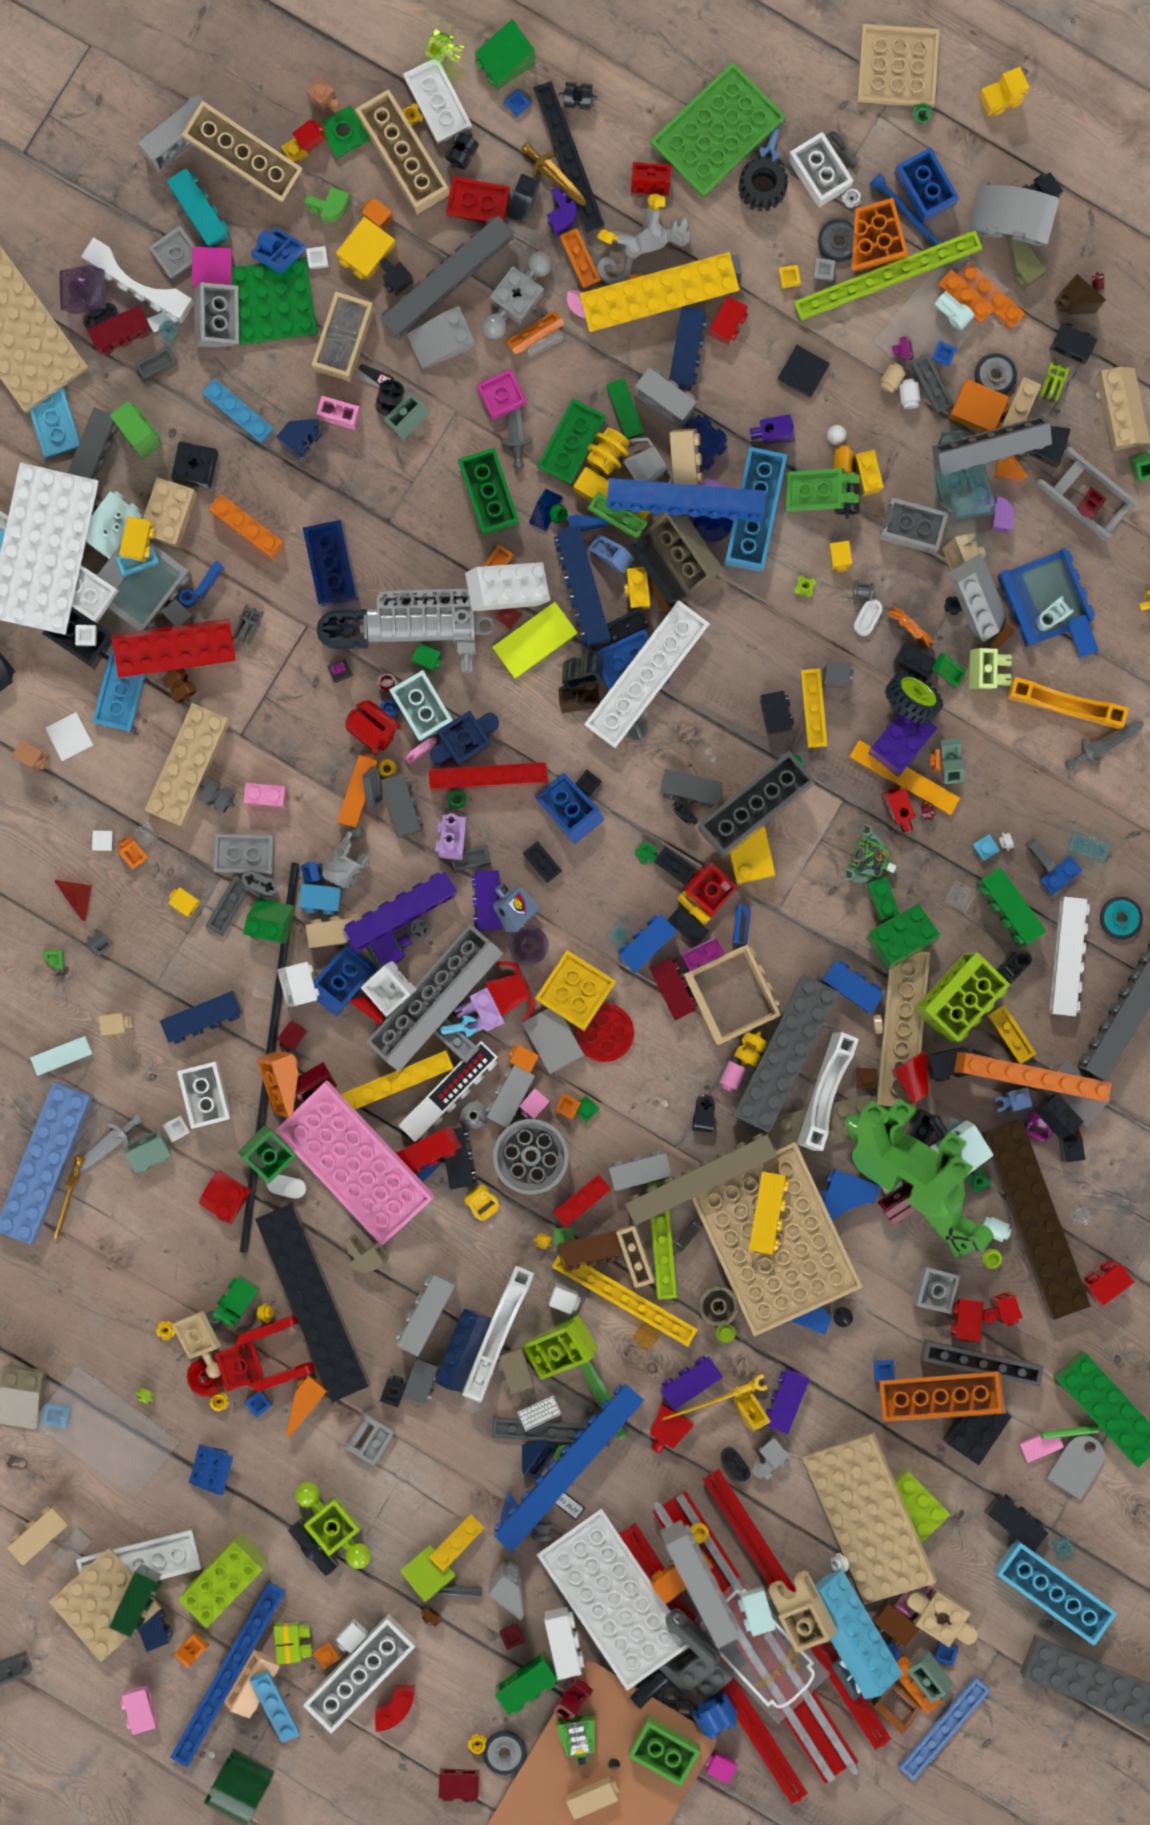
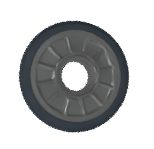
M833 220L824 225L818 236V245L826 258L836 262L852 258L854 225L845 220ZM841 236L844 238L845 243L843 245H836L834 238Z

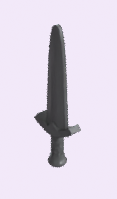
M518 408L508 413L509 441L504 439L501 441L502 445L514 448L515 460L513 468L516 470L524 467L521 448L532 442L530 436L524 440L521 409Z
M1143 721L1127 725L1089 745L1087 744L1088 739H1082L1081 747L1083 753L1076 756V758L1066 760V768L1073 770L1076 765L1086 759L1094 766H1100L1101 762L1095 759L1137 732L1144 725Z

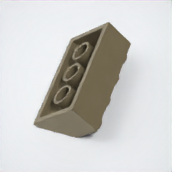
M665 513L644 532V535L650 534L653 539V548L656 549L687 596L713 580L724 570L686 514L671 515L670 513Z

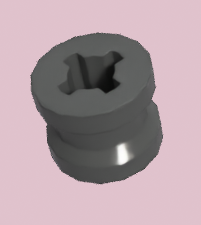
M423 919L415 920L410 927L411 934L417 939H424L430 933V925Z
M539 1521L534 1527L531 1539L550 1541L551 1535L549 1530L552 1528V1523Z

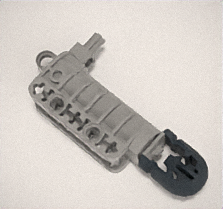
M468 589L382 591L377 596V609H360L356 612L354 610L329 611L322 615L317 624L318 639L323 645L333 649H354L356 646L368 648L371 642L453 640L454 644L457 643V654L461 656V672L465 673L473 672L472 655H476L475 635H488L494 630V623L490 617L475 616V611H472ZM443 599L450 600V602L447 604L441 603ZM404 600L411 601L408 605H402ZM354 619V621L364 619V624L360 625V633H364V639H359L358 637L343 639L342 636H338L344 635L347 638L350 634H353V624H349L344 620ZM484 620L491 623V627L487 631H483L480 628V623Z

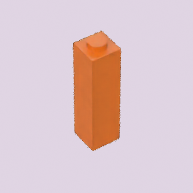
M366 753L364 756H358L337 820L339 824L358 828L366 804L362 775L372 766L377 767L379 762L375 760V756Z

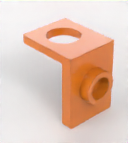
M935 749L929 755V765L932 766V771H941L940 749Z

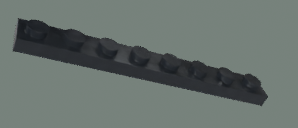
M552 81L535 86L533 91L564 174L586 201L585 206L575 202L585 231L587 233L604 227L603 218Z

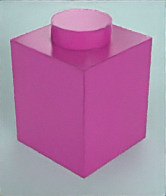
M714 1750L713 1754L706 1761L705 1766L707 1774L729 1784L737 1768V1763L730 1757Z

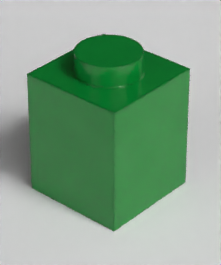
M419 643L411 662L434 673L435 668H440L443 659L440 658L441 652Z

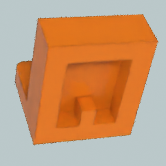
M132 835L124 837L118 842L116 848L119 854L132 869L148 859V856Z

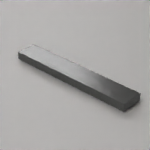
M493 1416L492 1437L532 1441L545 1439L549 1442L572 1444L575 1440L573 1438L580 1429L584 1430L588 1424L547 1421L525 1432L519 1418ZM610 1441L605 1446L610 1447Z

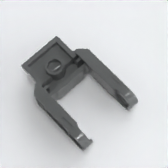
M673 1609L666 1615L665 1622L668 1628L690 1647L696 1655L686 1664L675 1656L659 1669L679 1688L692 1690L696 1686L708 1698L712 1697L730 1682L735 1674L720 1661V1648L718 1649L715 1642L684 1612L679 1609ZM673 1616L679 1620L680 1624L674 1621Z

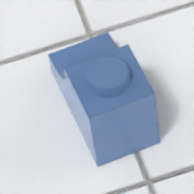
M600 534L597 535L587 549L591 554L600 558L612 569L622 574L626 572L635 560L623 546Z

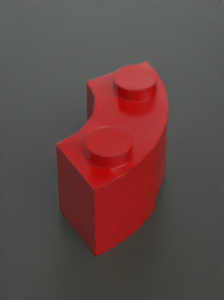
M415 1684L396 1685L391 1699L385 1704L376 1706L375 1732L391 1729L406 1717L413 1703Z

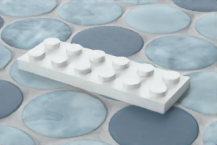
M193 1529L112 1549L133 1574L140 1564L161 1573L160 1580L202 1569ZM103 1552L77 1558L79 1574Z

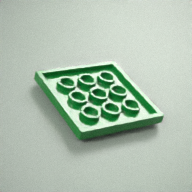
M306 257L297 258L282 274L263 263L231 267L232 286H238L239 339L241 345L318 335Z

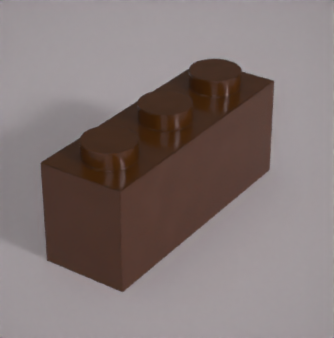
M616 1231L562 1242L557 1246L562 1269L568 1268V1271L580 1269V1266L587 1264V1267L596 1266L599 1264V1261L606 1260V1263L618 1260L617 1257L622 1255Z

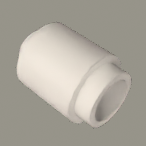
M914 379L903 380V384L899 385L901 404L904 409L919 407L920 393L918 382H914Z

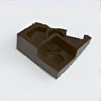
M598 683L585 685L578 689H568L565 685L558 688L559 706L562 713L595 709L600 704Z

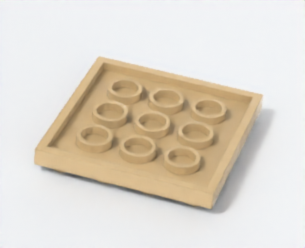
M863 24L857 102L916 106L920 103H926L931 108H934L940 29Z
M111 1547L49 1601L100 1662L128 1638L108 1628L133 1576L131 1570ZM153 1596L151 1598L154 1599L150 1610L146 1615L143 1614L142 1616L146 1618L144 1623L162 1608Z

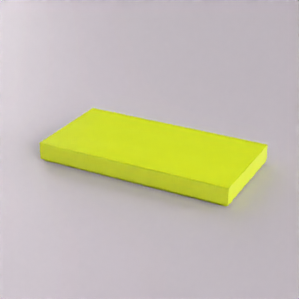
M554 602L494 645L492 649L514 679H516L576 636L578 632L556 602Z

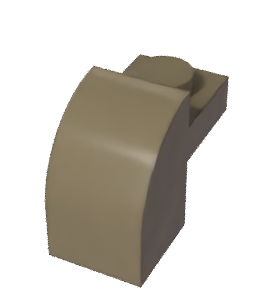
M353 1234L344 1242L347 1253L353 1256L349 1265L357 1271L371 1272L382 1266L390 1258L379 1241L366 1249L358 1236Z

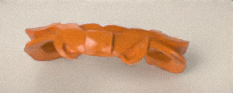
M893 605L891 611L887 612L888 616L899 620L900 626H904L911 632L915 639H920L926 650L935 644L930 634L921 629L902 609Z

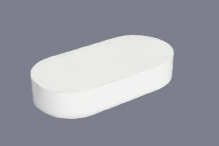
M867 600L864 603L853 625L857 635L867 636L872 632L882 613V604L878 600Z
M279 1174L270 1184L267 1183L270 1192L294 1199L302 1197L306 1192V1184L303 1180Z

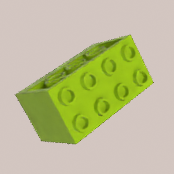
M965 952L913 1010L946 1042H962L969 1035L968 1031L982 1021L981 1017L984 1013H988L994 1008V1002L998 998L1001 999L1005 996L1010 984L978 952Z
M239 1533L183 1591L178 1601L207 1628L264 1569L268 1559L245 1536Z

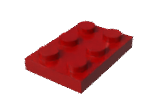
M453 176L446 216L486 223L490 218L499 216L504 221L510 187Z

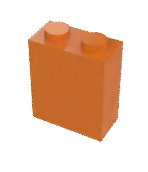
M966 379L949 419L981 433L1000 428L1002 425V421H999L1001 415H1006L1010 406L1007 403L1009 397Z

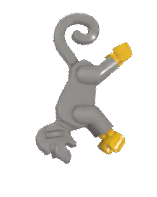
M659 194L649 195V207L646 208L644 227L633 235L617 231L612 233L605 229L600 230L597 238L608 244H612L613 241L623 244V252L627 257L621 274L614 278L609 277L605 273L604 267L609 265L610 271L615 273L618 269L616 262L610 257L600 259L597 263L599 277L610 285L623 282L630 275L633 260L640 254L661 249L667 242H672L678 246L687 245L691 239V231L687 230L689 228L687 216L679 217L678 222L672 219L669 227L666 228L659 222L661 214L659 207H665V197Z

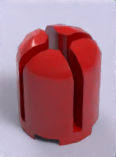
M366 699L356 704V709H352L349 712L345 721V728L356 739L378 755L379 750L383 752L393 742L396 729L401 730L402 725L373 701Z

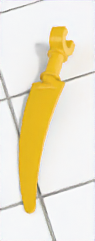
M758 1374L748 1384L740 1387L736 1386L729 1393L664 1417L662 1420L708 1406L732 1396L736 1398L741 1397L742 1394L749 1391L754 1392L755 1389L765 1391L768 1389L767 1385L759 1386L758 1384L760 1379H764L763 1374Z

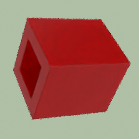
M311 119L292 133L301 149L307 152H311L327 139L324 134L325 128L323 125Z

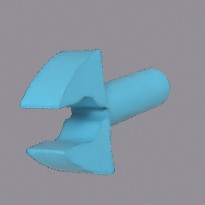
M463 1016L464 1020L462 1023L441 1027V1033L449 1034L463 1031L466 1033V1037H469L479 1027L469 1029L465 1025L469 1022L477 1021V1019Z

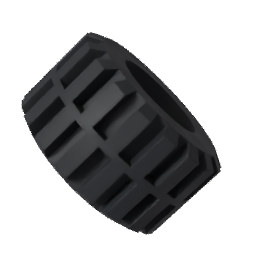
M760 156V160L754 158L752 163L748 162L741 171L738 186L740 198H744L743 203L745 205L749 203L750 208L753 210L754 207H757L758 211H762V208L769 211L771 207L776 208L778 203H781L785 197L788 186V174L785 173L784 166H779L780 162L778 160L772 161V157H769L768 160L765 159V156ZM759 176L768 177L774 183V188L768 192L758 191L753 186L752 180Z

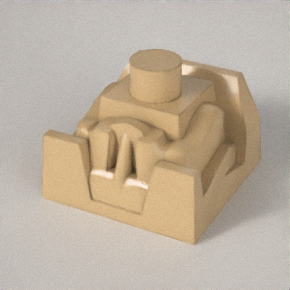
M975 534L957 536L942 549L951 571L979 553H982L984 558L986 557L984 547H978L976 541H972Z

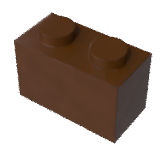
M885 1600L872 1617L877 1630L882 1634L884 1632L890 1635L889 1639L897 1646L901 1644L906 1647L920 1629L914 1624L913 1620L894 1607L888 1600Z

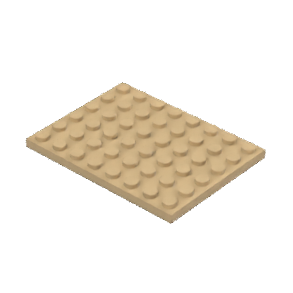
M796 1142L777 1150L778 1157L692 1198L754 1336L863 1288ZM762 1171L786 1175V1180H790L788 1192H784L783 1199L786 1200L785 1211H781L780 1219L783 1220L782 1230L777 1232L776 1239H780L778 1251H774L773 1255L749 1250Z

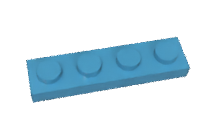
M215 378L202 392L207 399L260 444L274 431L272 426Z
M269 1669L251 1676L250 1682L281 1743L300 1736V1731Z

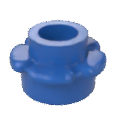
M192 589L182 590L178 597L179 603L185 608H191L192 605L197 603L195 591Z

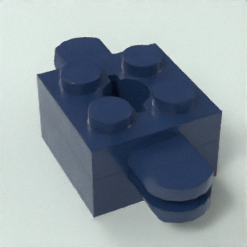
M469 710L437 731L442 742L431 749V760L440 765L454 758L458 766H461L492 746L487 735L499 727L498 717L493 713H486L476 720Z

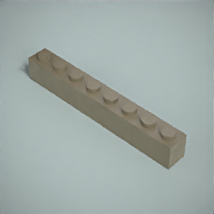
M761 1133L753 1137V1142L747 1145L745 1142L734 1146L735 1151L728 1153L726 1150L716 1155L718 1159L712 1162L708 1159L699 1163L700 1168L694 1171L692 1168L681 1172L682 1176L677 1179L673 1176L664 1180V1185L659 1188L654 1185L646 1189V1194L642 1196L636 1194L628 1198L629 1202L625 1205L635 1226L778 1157L769 1136H763Z

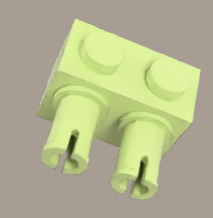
M989 648L970 650L969 689L987 690L997 688V685L1010 686L1012 680L1005 679H1012L1011 674H997V667H1010L1012 661L1006 660L1012 659L1011 654H998V649Z

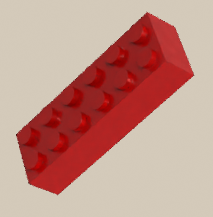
M229 618L112 635L118 678L236 661Z

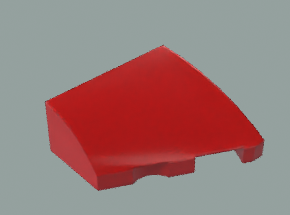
M924 1051L892 1070L912 1104L917 1103L929 1094L926 1053Z

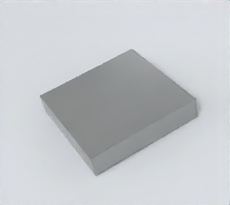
M178 226L148 247L171 281L192 267V247L195 246L181 226Z

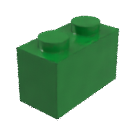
M887 877L866 884L878 921L900 914Z

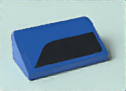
M742 904L736 906L733 944L747 945L751 915L750 906Z

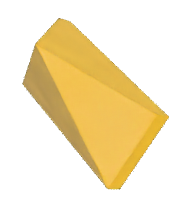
M752 1391L742 1394L741 1397L734 1398V1403L744 1426L755 1431L770 1423V1419Z

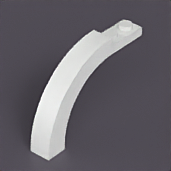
M515 1266L482 1341L462 1394L463 1396L481 1403L509 1329L529 1289L534 1273Z

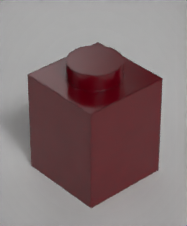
M290 1020L277 1038L280 1041L279 1046L286 1051L290 1049L295 1051L308 1031L293 1020Z

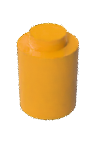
M839 446V449H835L833 469L843 468L845 473H852L854 451L850 450L851 447Z

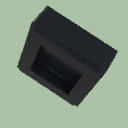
M586 769L575 784L590 797L602 781Z

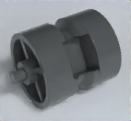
M211 778L205 786H200L202 792L199 801L206 805L214 804V809L224 814L230 806H235L233 799L236 792L227 787L220 788L221 784Z

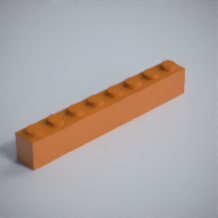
M957 1052L954 1072L1103 1102L1109 1101L1112 1083L962 1052Z

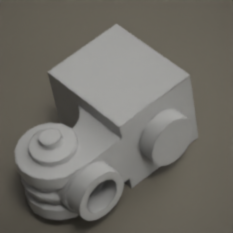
M773 1435L758 1447L765 1460L764 1462L755 1461L752 1464V1472L757 1478H763L767 1481L774 1474L773 1469H776L778 1466L781 1468L788 1462L789 1453Z

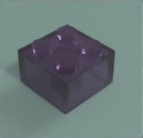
M86 265L59 271L60 310L79 314L106 308L105 269Z

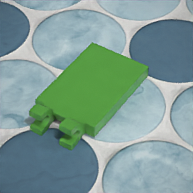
M843 468L787 472L786 511L844 508V502L859 503L858 494L847 492V483L858 484L860 476L854 472L845 473Z

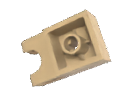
M807 1571L797 1573L794 1578L797 1592L790 1591L782 1581L771 1583L769 1587L770 1596L780 1614L778 1617L796 1653L831 1640L838 1631Z

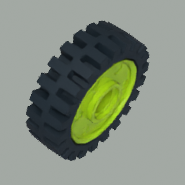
M900 671L896 673L885 689L889 704L894 705L893 708L899 710L900 715H906V719L910 720L911 718L912 722L917 723L918 721L919 724L931 723L943 707V699L940 693H936L938 690L932 688L930 682L926 683V679H920L919 675Z

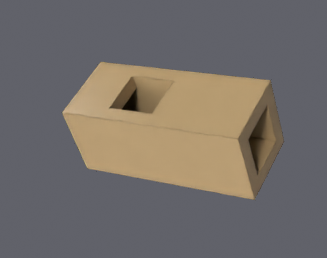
M608 1776L567 1794L566 1803L573 1819L576 1820L617 1802L620 1789L617 1782H613L611 1777Z

